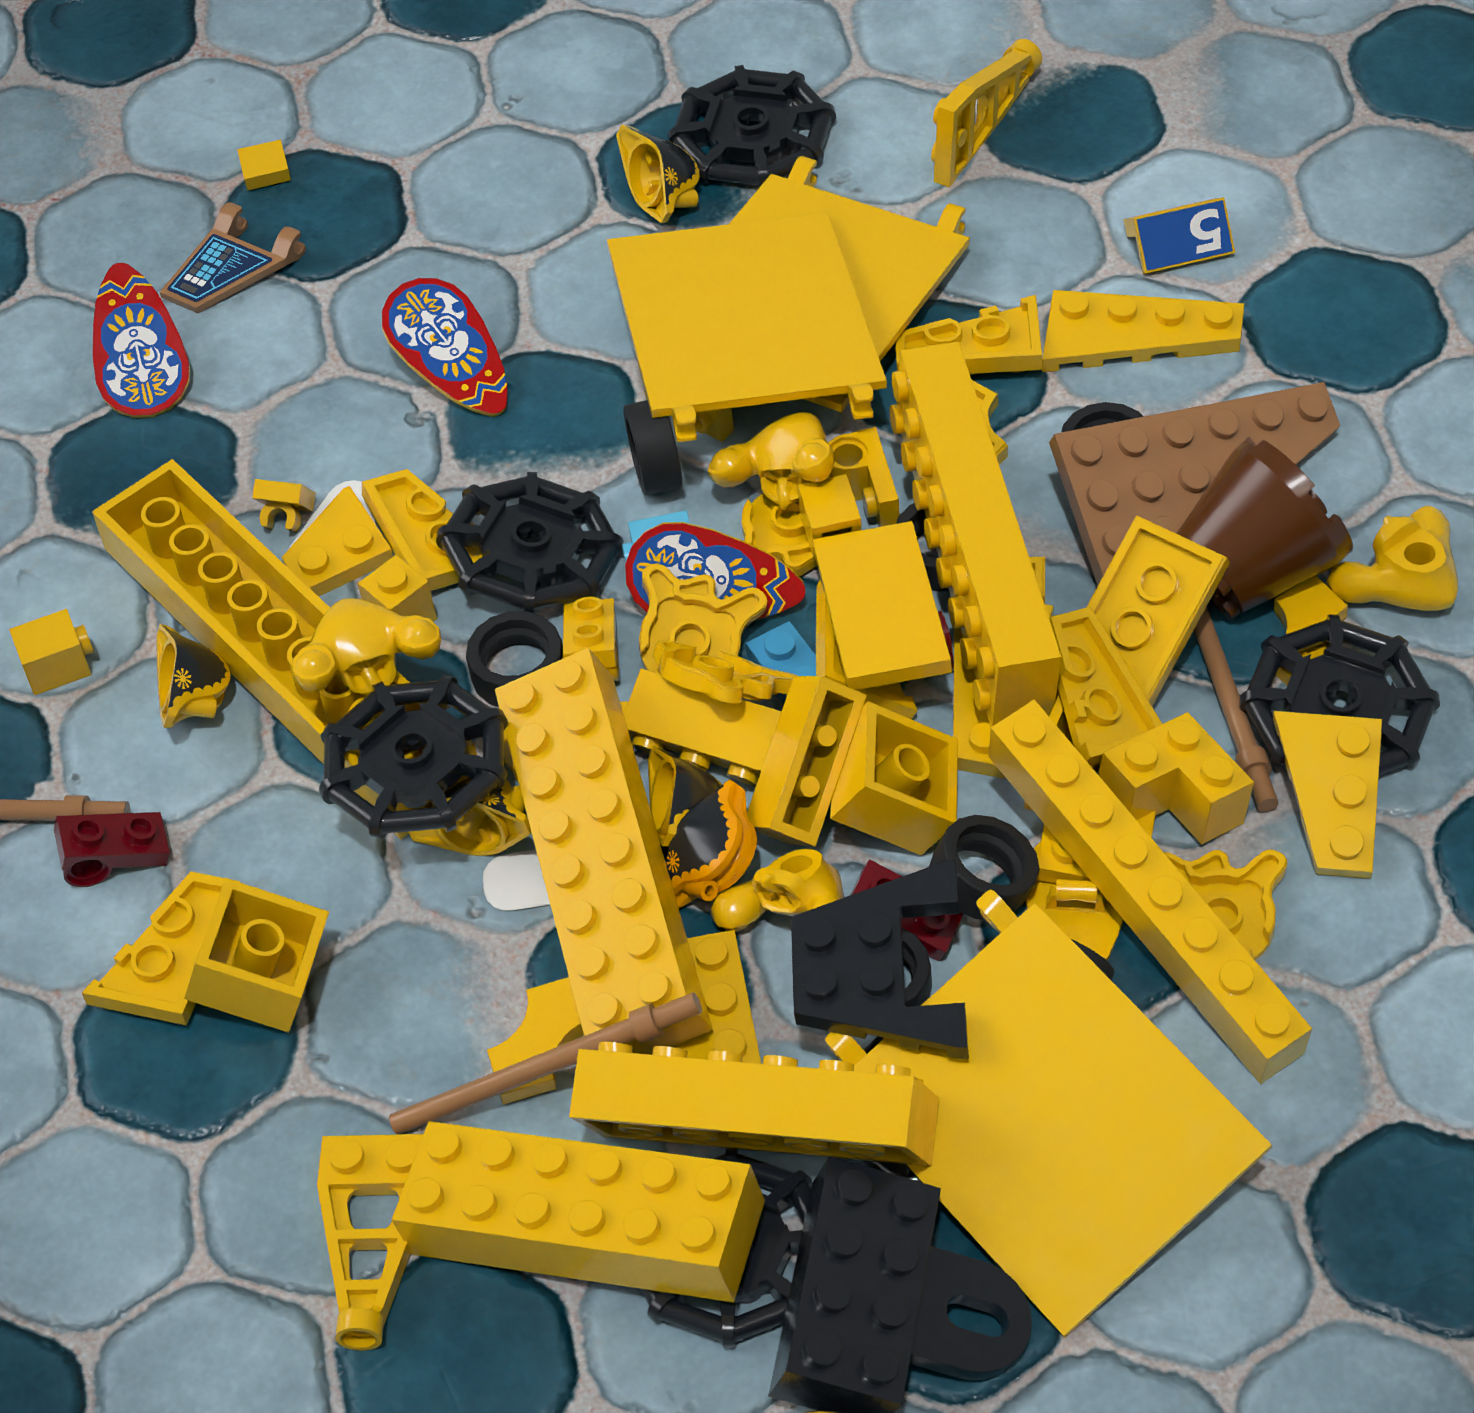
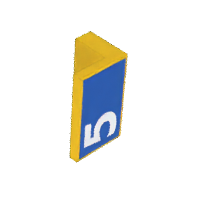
M1224 197L1123 219L1127 237H1136L1143 274L1235 253Z

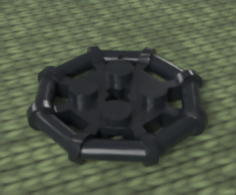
M744 65L734 66V71L698 88L689 87L682 94L683 104L675 126L669 130L667 138L668 141L680 146L692 156L699 168V180L707 184H711L714 181L761 186L771 174L783 178L788 176L795 161L800 156L817 160L818 165L824 158L822 149L829 127L836 120V112L832 104L824 102L805 82V76L800 72L793 70L786 74L745 69ZM733 91V96L723 100L724 95ZM790 98L797 99L802 105L796 106L792 102L790 106L787 101ZM702 112L706 113L704 121L695 122L697 115H700ZM751 121H758L759 123L755 126H748ZM800 125H811L807 137L797 133ZM707 141L712 146V149L706 155L696 143ZM788 150L792 152L791 154L782 158L784 151ZM727 160L752 162L755 164V167L728 164L726 162Z
M527 472L525 477L483 487L475 484L470 485L463 490L462 500L447 524L441 526L436 532V544L441 550L445 551L459 578V588L467 595L477 593L534 613V610L578 600L583 597H597L600 594V584L614 560L623 555L622 544H624V540L614 532L600 507L599 496L592 491L582 493L537 477V472ZM519 498V504L506 507L507 501ZM481 514L485 516L480 525L470 524L475 515ZM578 520L586 521L591 531H583L581 526L577 529L574 522ZM531 535L539 538V541L534 543L521 540H527ZM465 547H479L482 558L473 563ZM582 552L595 554L587 568L577 562ZM497 573L523 582V588L495 579L492 576ZM559 577H564L567 582L555 584Z
M1328 614L1324 621L1280 637L1271 635L1261 643L1262 654L1248 689L1240 695V709L1249 714L1271 754L1270 762L1278 769L1286 766L1280 737L1277 735L1271 710L1285 709L1286 712L1382 719L1381 745L1386 750L1380 752L1379 775L1400 767L1412 768L1420 760L1418 751L1433 711L1440 707L1439 693L1430 688L1408 651V641L1400 635L1393 638L1342 621L1339 614ZM1326 642L1327 648L1324 649L1321 656L1310 659L1311 654L1303 657L1299 653ZM1343 643L1375 653L1373 657L1344 647ZM1393 665L1405 688H1396L1393 682L1390 686L1384 676L1385 669ZM1279 667H1283L1292 673L1286 689L1271 687ZM1338 691H1344L1348 693L1347 701L1352 705L1344 707L1335 706L1332 704V701L1327 699L1326 695L1335 697ZM1394 708L1410 711L1402 733L1389 725Z
M443 675L440 680L395 685H384L382 681L372 685L373 691L335 724H327L321 733V740L324 743L323 781L319 786V793L323 801L327 804H336L369 829L370 836L381 839L385 838L388 833L444 828L446 832L452 831L457 828V821L494 788H502L508 778V772L504 768V730L507 727L508 720L504 712L499 708H491L457 685V679L451 676ZM419 703L420 710L406 711V704ZM453 707L464 714L466 718L460 721L446 710ZM382 711L381 715H379L365 729L361 730L368 722H370L376 715H378ZM482 737L483 757L468 755V741ZM421 747L424 748L423 754L419 757L405 759L403 751L406 749L417 751ZM348 750L360 751L358 764L345 768V752ZM463 775L472 778L450 800H446L444 792ZM364 785L370 787L379 794L375 806L354 791ZM431 800L433 807L396 811L398 803H403L408 808H420Z
M726 1148L725 1154L713 1159L750 1164L758 1184L773 1191L769 1195L763 1194L765 1202L734 1302L716 1300L721 1302L720 1316L683 1303L688 1297L687 1295L642 1289L649 1305L647 1314L657 1324L666 1321L723 1342V1348L736 1347L737 1341L783 1323L791 1282L781 1274L790 1254L798 1253L802 1230L789 1231L787 1224H784L780 1212L788 1206L794 1205L802 1224H804L811 1190L810 1186L812 1184V1178L803 1170L791 1172L738 1154V1148ZM768 1290L777 1299L737 1315L736 1303L738 1302L743 1304L753 1303L760 1299L763 1292Z

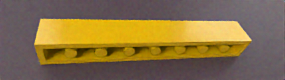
M1035 699L992 726L990 730L989 758L1260 1085L1305 1054L1312 1027Z

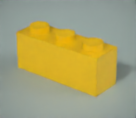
M641 668L625 709L624 718L629 736L633 739L632 746L650 753L652 747L655 746L680 753L679 758L696 764L700 768L709 770L710 764H715L727 768V776L756 786L782 711L743 699L741 703L737 704L715 701L702 692L683 688L669 682L661 674Z
M823 676L793 677L747 811L748 819L757 832L787 844L816 846L867 696L866 694Z

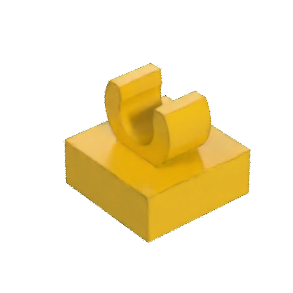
M255 479L252 494L254 500L265 505L259 517L261 526L273 529L275 516L279 512L285 511L287 515L285 529L291 532H297L301 526V515L298 510L313 512L316 492L302 484Z

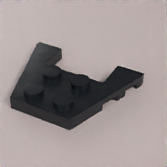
M956 860L938 863L791 917L793 1006L796 1025L866 1039L867 1034L898 1040L900 1047L920 1051L921 1046L946 1050L947 1057L969 1059L965 1002L906 1007L901 920L911 917L960 914Z

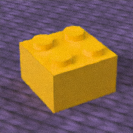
M868 701L862 708L831 799L830 819L922 855L944 835L949 826L957 821L958 739Z
M225 878L198 953L184 999L289 1033L329 911Z

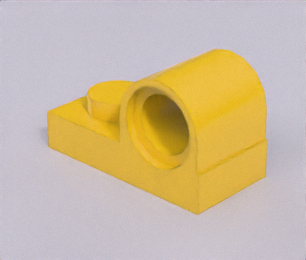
M876 427L834 437L828 442L833 448L835 463L828 478L847 474L855 501L863 500L867 518L875 516L878 527L896 524L900 516L899 499Z

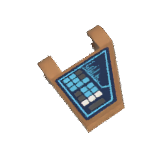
M231 202L226 203L221 208L212 230L159 292L161 298L198 314L282 267L299 260L306 252L305 244L298 241L301 237V232L292 227H284L278 234L272 251H266L236 238L246 231L248 222L245 218L239 216L243 212L241 206Z

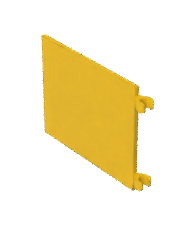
M800 156L795 161L788 179L771 174L729 224L828 212L879 360L881 361L970 245V237L963 235L965 224L960 222L966 212V208L949 203L944 208L937 226L926 224L814 188L817 184V176L811 173L817 166V160ZM848 393L804 399L842 412L849 403Z
M828 212L607 239L612 267L652 418L672 416L677 442L697 440L694 425L696 423V412L848 393L853 419L873 418L871 407L873 390L887 388V380Z
M989 890L977 900L976 904L980 909L981 916L1000 934L921 1005L965 1002L969 1059L947 1057L946 1050L921 1046L920 1051L900 1047L898 1040L884 1038L868 1054L852 1036L830 1032L826 1036L825 1041L840 1061L854 1064V1071L875 1073L876 1065L878 1064L907 1067L911 1069L910 1076L922 1079L924 1081L923 1084L939 1097L932 1166L906 1165L922 1183L941 1188L939 1201L998 1266L1012 1277L1023 1293L1066 1338L1272 1148V1144L1036 903L1032 904L1023 914L1017 917L995 891Z

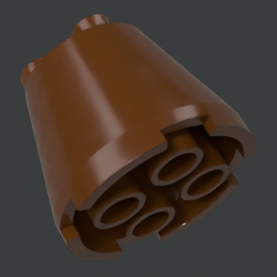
M1250 437L1231 453L1176 533L1227 557L1230 561L1227 570L1213 593L1215 595L1211 598L1218 610L1229 620H1233L1237 615L1243 614L1335 567L1353 551L1352 539L1341 518L1336 514L1329 518L1326 516L1328 512L1326 506L1312 490L1316 485L1276 447L1265 440L1256 445Z

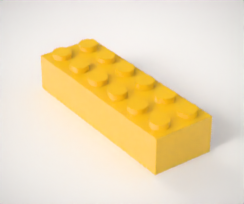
M599 1042L598 1050L578 1049L569 1117L603 1137L932 1166L939 1097L923 1084L924 1081L922 1079L910 1076L911 1069L907 1067L878 1064L876 1065L875 1073L854 1071V1064L839 1060H820L819 1068L797 1067V1059L779 1055L763 1056V1064L742 1062V1055L727 1051H708L707 1059L687 1058L686 1050L667 1046L653 1047L652 1055L632 1053V1046L616 1042Z
M428 1121L391 1220L403 1241L408 1243L411 1255L734 1302L765 1199L751 1165L746 1163Z

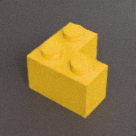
M1188 712L1103 752L1098 774L1136 820L1155 810L1156 816L1169 809L1201 844L1244 824L1254 781Z

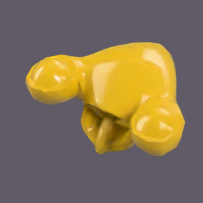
M800 412L782 417L769 424L746 443L730 445L719 450L712 457L707 472L711 480L721 487H735L750 477L758 475L765 496L777 503L782 510H786L790 504L799 501L798 484L822 482L829 477L835 463L833 448L827 442L820 420L813 414Z
M1430 505L1417 509L1410 517L1385 516L1383 525L1376 534L1372 545L1375 553V563L1369 567L1360 562L1342 561L1330 570L1327 585L1346 603L1360 604L1378 601L1420 611H1438L1451 608L1457 598L1458 577L1450 544L1451 529L1449 521L1441 510Z
M341 599L325 612L315 629L309 645L302 648L294 657L292 676L296 683L306 691L317 692L327 687L335 677V674H337L347 689L367 696L373 691L372 685L381 681L384 685H390L396 677V653L403 652L406 656L420 660L434 657L440 649L441 630L429 618L418 615L401 616L379 604L364 599Z
M794 850L778 857L767 868L762 867L759 869L751 881L731 886L718 894L711 907V918L718 927L737 932L758 920L765 911L792 917L844 898L841 876L838 870L827 863L823 855L817 850Z

